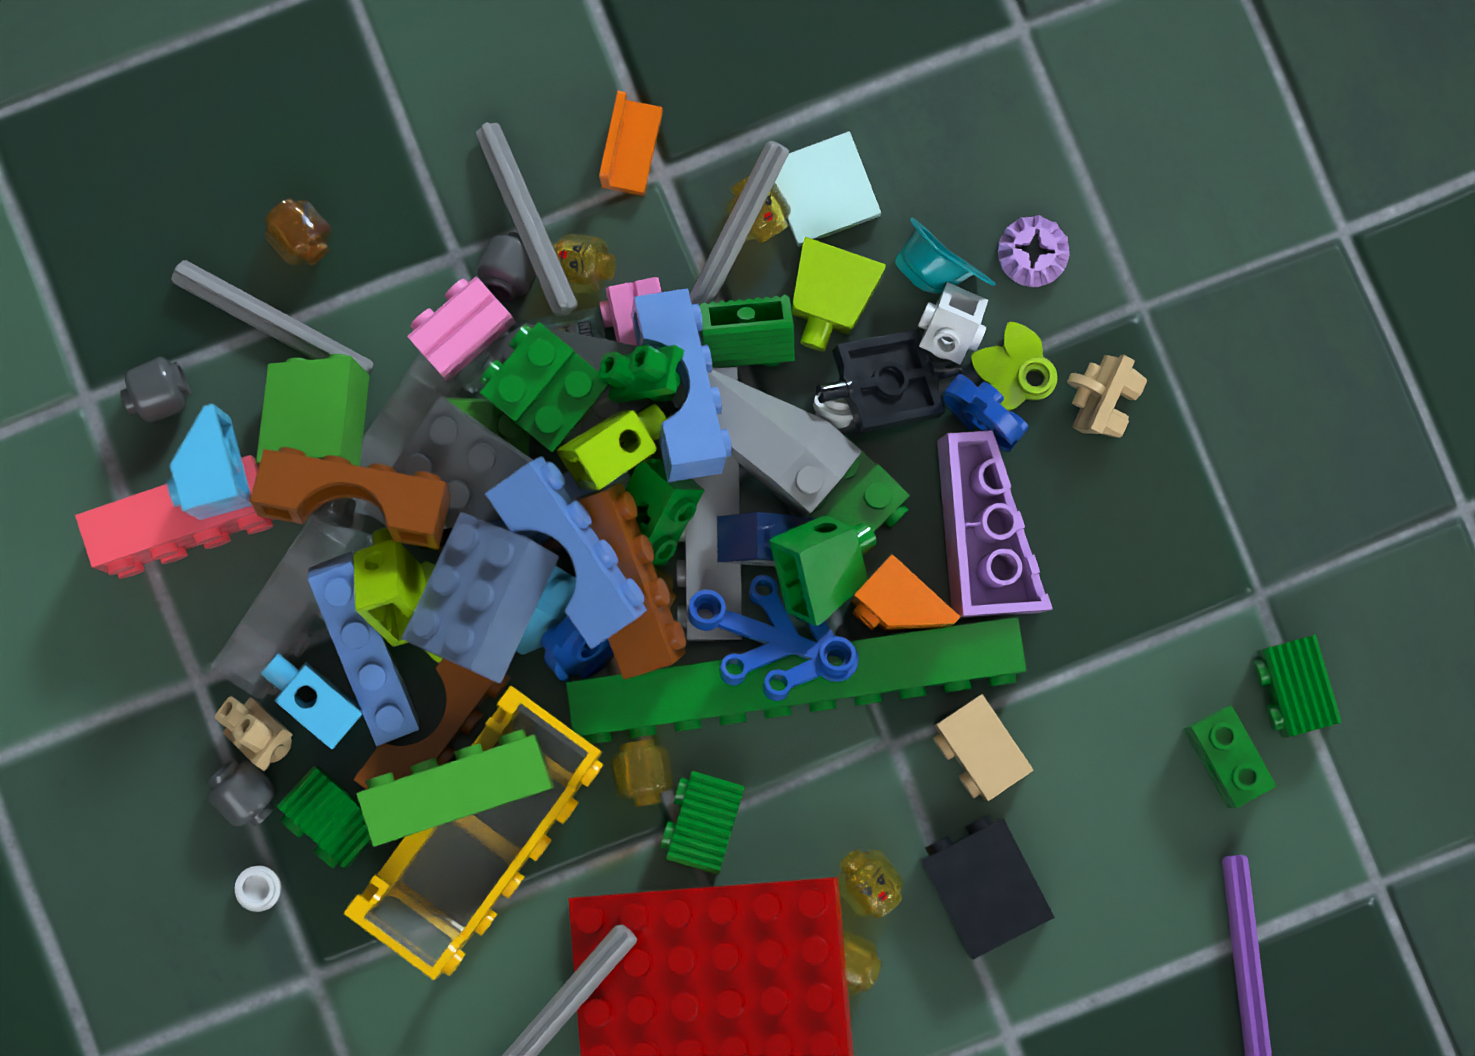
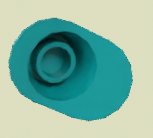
M913 217L910 218L911 223L916 229L896 256L895 264L915 286L926 292L942 293L947 282L957 286L972 275L990 285H996L988 276L949 251L920 222Z

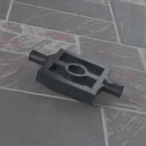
M919 329L837 344L832 353L839 372V381L818 384L816 386V396L820 395L817 399L821 404L828 401L845 399V402L850 407L858 434L937 419L945 413L939 394V380L957 377L958 374H962V366H958V363L951 360L933 362L927 351L919 347L922 340Z

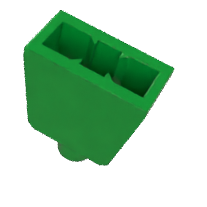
M821 516L769 540L786 612L817 627L866 583L867 573L862 554L876 545L875 534L868 525L859 523L853 527L833 517Z

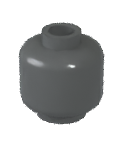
M510 232L508 235L492 237L476 269L478 278L494 297L506 302L526 296L530 292L536 278L518 232Z
M157 357L128 370L125 375L126 389L120 391L122 401L129 414L132 416L138 413L148 423H155L181 412L186 407L187 396L192 394L187 377L179 363L176 361L171 364L163 357Z
M235 758L231 759L217 770L207 782L211 787L207 795L208 801L232 826L239 827L247 822L257 826L274 810L270 801L275 795L276 786L250 760L238 762Z

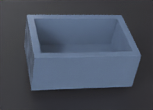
M460 512L401 639L501 684L559 556L530 539Z

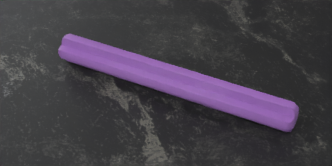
M1245 855L1226 856L1222 859L1245 1056H1272L1249 861Z

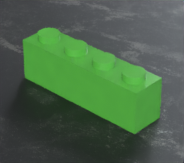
M525 729L498 737L501 746L483 751L480 743L455 751L456 761L439 766L437 758L410 766L412 775L398 780L394 779L392 772L366 780L368 789L358 792L357 797L373 847L555 788L538 735L527 737Z

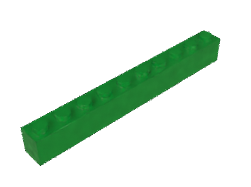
M1014 617L850 641L858 652L859 663L855 673L849 679L841 682H832L820 676L791 688L789 695L781 701H773L765 696L763 683L766 675L775 669L787 671L808 661L807 659L793 654L747 673L745 680L739 685H728L722 681L719 675L722 660L656 669L623 680L622 674L566 682L572 730L579 736L584 737L590 744L611 742V733L629 730V736L632 739L657 735L656 726L674 724L675 732L701 729V720L719 717L720 726L747 722L746 713L764 711L765 719L792 715L791 707L809 704L811 713L837 709L836 700L854 698L855 706L882 702L881 694L899 691L900 699L927 696L926 687L944 685L945 693L972 689V680L989 678L990 686L1017 683L1016 674L1027 671L1019 619ZM829 656L827 658L828 662L833 666H841L843 664L842 660L837 656ZM736 664L726 666V670L732 675L742 673L741 668ZM780 680L769 682L774 690L781 691L785 689L784 683Z

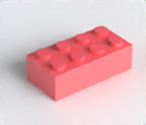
M249 455L241 459L252 494L259 465L256 463V458ZM167 484L75 515L92 568L106 572L108 575L117 574L119 579L144 572L143 564L158 559L161 560L162 564L181 560L188 556L187 549L203 544L204 549H212L227 544L231 541L230 534L246 530L248 535L256 534L274 526L272 522L274 519L259 517L253 506L199 520L182 511L181 505L176 507L173 505Z

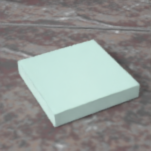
M850 131L789 153L774 183L797 247L803 245L805 237L818 240L881 216L879 205Z

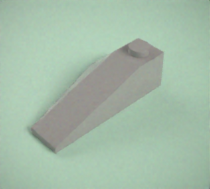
M714 370L708 372L710 386H717L720 392L722 413L717 414L720 429H727L729 432L732 448L731 456L794 513L801 517L809 515L840 481L862 451L829 421ZM682 383L677 386L676 394L670 400L678 409H681L686 401Z

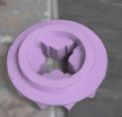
M1040 215L1020 217L1005 229L998 245V258L1004 272L1016 283L1028 287L1044 286L1056 280L1064 271L1070 256L1068 237L1064 235L1057 222H1051ZM1035 234H1038L1037 240H1040V248L1046 249L1047 252H1053V254L1040 255L1037 262L1034 263V267L1030 268L1029 253L1015 247L1029 246Z

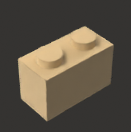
M983 694L977 696L934 725L939 733L933 737L934 742L947 760L953 757L956 758L964 770L958 777L973 799L981 795L984 801H989L1034 771Z

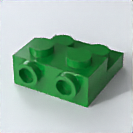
M538 321L533 329L525 324L516 333L509 343V346L514 351L504 364L495 360L480 378V382L485 385L480 393L554 454L556 449L559 448L610 385L599 379V371Z
M846 434L844 435V436H846L854 445H856ZM862 451L840 481L806 517L819 518L821 516H830L853 527L859 523H865L875 533L884 523L891 529L909 511L904 503L909 499L910 495L879 464L876 465Z

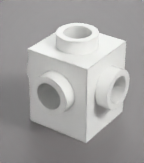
M947 282L937 304L928 302L918 324V327L925 329L919 347L930 351L939 358L961 364L967 350L971 349L976 352L984 336L986 326L981 325V321L988 300Z

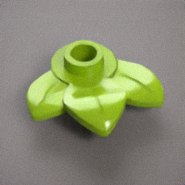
M1015 322L1007 323L1004 331L1003 346L987 347L971 354L970 359L977 375L1002 394L1004 400L1001 402V405L1007 411L1016 409L1026 399L1032 401L1042 400L1048 397L1056 387L1057 371L1054 365L1043 357L1041 339L1035 332L1022 324ZM1031 371L1040 373L1043 379L1042 384L1031 386L1026 380V375Z

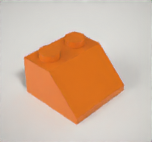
M893 554L856 592L851 600L856 606L852 612L853 615L871 631L876 626L883 632L951 627L960 618L952 608Z

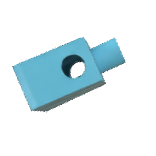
M277 653L260 673L280 690L275 702L331 749L336 746L362 715L361 708L355 700L307 662L298 670ZM308 685L317 693V697L311 702H304L296 695V691L300 687Z

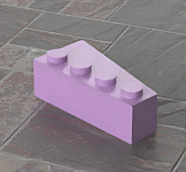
M993 431L948 433L938 439L937 447L951 608L960 616L959 619L1034 614L1052 610L1049 596L1045 594L1038 574L1040 572L1035 555L1031 553L1023 529L1025 525L1021 513L1017 511L1010 491L1011 484Z

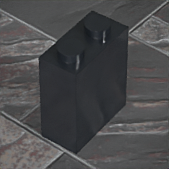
M986 815L965 826L968 835L954 842L951 841L948 835L926 846L925 850L928 855L919 859L969 958L972 960L1055 918L1004 818L992 821L990 815Z

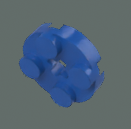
M958 374L942 393L945 395L942 399L946 407L970 431L974 427L981 431H993L999 450L1010 452L1029 429L1028 424L1014 412L1007 411L1001 405L1004 397L996 388L986 382H982L977 387L967 377Z
M569 616L559 625L550 627L541 638V645L546 649L544 654L545 664L563 682H572L568 676L579 674L582 679L588 678L606 666L614 657L608 638L591 649Z

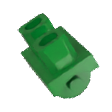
M649 345L636 347L631 354L621 355L616 351L604 353L598 377L600 380L611 385L608 399L616 403L650 398L657 403L670 401L676 394L677 386L681 384V376L676 373V367L683 358L684 350L676 345L656 349Z

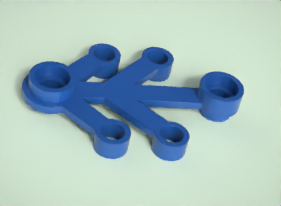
M759 575L755 577L751 582L748 595L755 605L762 606L771 625L726 610L722 596L712 590L698 591L690 599L687 616L695 628L709 631L719 627L765 644L741 655L729 654L724 657L719 669V675L722 681L728 685H739L745 680L747 673L792 654L807 659L808 661L787 671L775 669L766 675L763 683L765 696L773 701H781L789 695L791 688L820 676L832 682L845 681L855 673L858 667L859 655L854 645L843 637H835L826 620L817 627L807 622L815 641L798 635L777 595V583L770 576ZM757 586H766L771 594L762 596L756 592L755 588ZM701 609H707L712 612L713 617L711 619H703L699 617L697 612ZM795 617V618L798 619L799 621L806 622V621H804V620H802V619H799V618ZM829 656H837L842 660L843 664L841 666H833L828 662L827 658ZM736 664L741 668L742 673L732 675L726 670V666ZM780 680L784 683L785 689L781 691L774 690L769 682Z

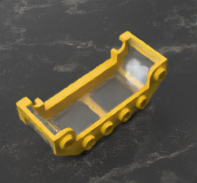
M512 686L508 688L497 703L499 708L485 723L486 727L472 746L481 743L483 751L499 747L501 745L498 737L525 729L527 737L538 735L555 788L404 837L379 873L372 877L370 884L362 895L357 894L343 913L433 980L439 978L443 972L450 977L466 955L461 949L475 932L482 937L498 915L492 910L493 906L501 895L508 899L513 895L525 878V876L519 873L520 869L529 857L535 862L540 858L552 841L546 835L556 820L561 824L567 821L579 804L573 796L582 784L588 787L604 765L598 761L603 753L601 750L590 744Z

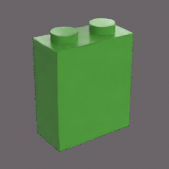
M331 354L325 359L307 360L304 358H290L286 362L268 364L256 459L258 465L261 461L263 449L278 451L281 447H289L304 452L306 457L323 459L326 455H334L347 459L351 462V465L360 466L369 375L352 356Z

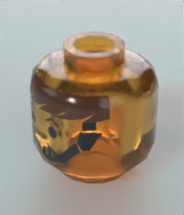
M288 198L274 207L265 218L267 223L264 233L266 240L289 265H298L305 261L309 265H313L328 253L330 248L326 243L330 238L332 229L309 201H293L291 198Z

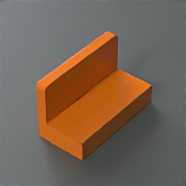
M617 91L599 173L602 188L645 197L663 107L630 101L627 98V92Z

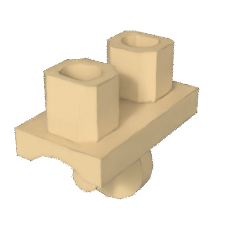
M1104 355L1100 366L1090 362L1084 375L1070 374L1067 383L1077 389L1072 404L1080 408L1072 428L1086 434H1102L1119 438L1123 436L1129 423V416L1114 409L1120 395L1128 400H1136L1142 394L1147 383V379L1132 368L1135 360L1126 355H1120L1119 358Z
M230 696L215 714L214 718L226 727L222 733L254 765L263 771L266 770L270 763L283 759L291 748V736L293 734L252 697L245 704H242Z

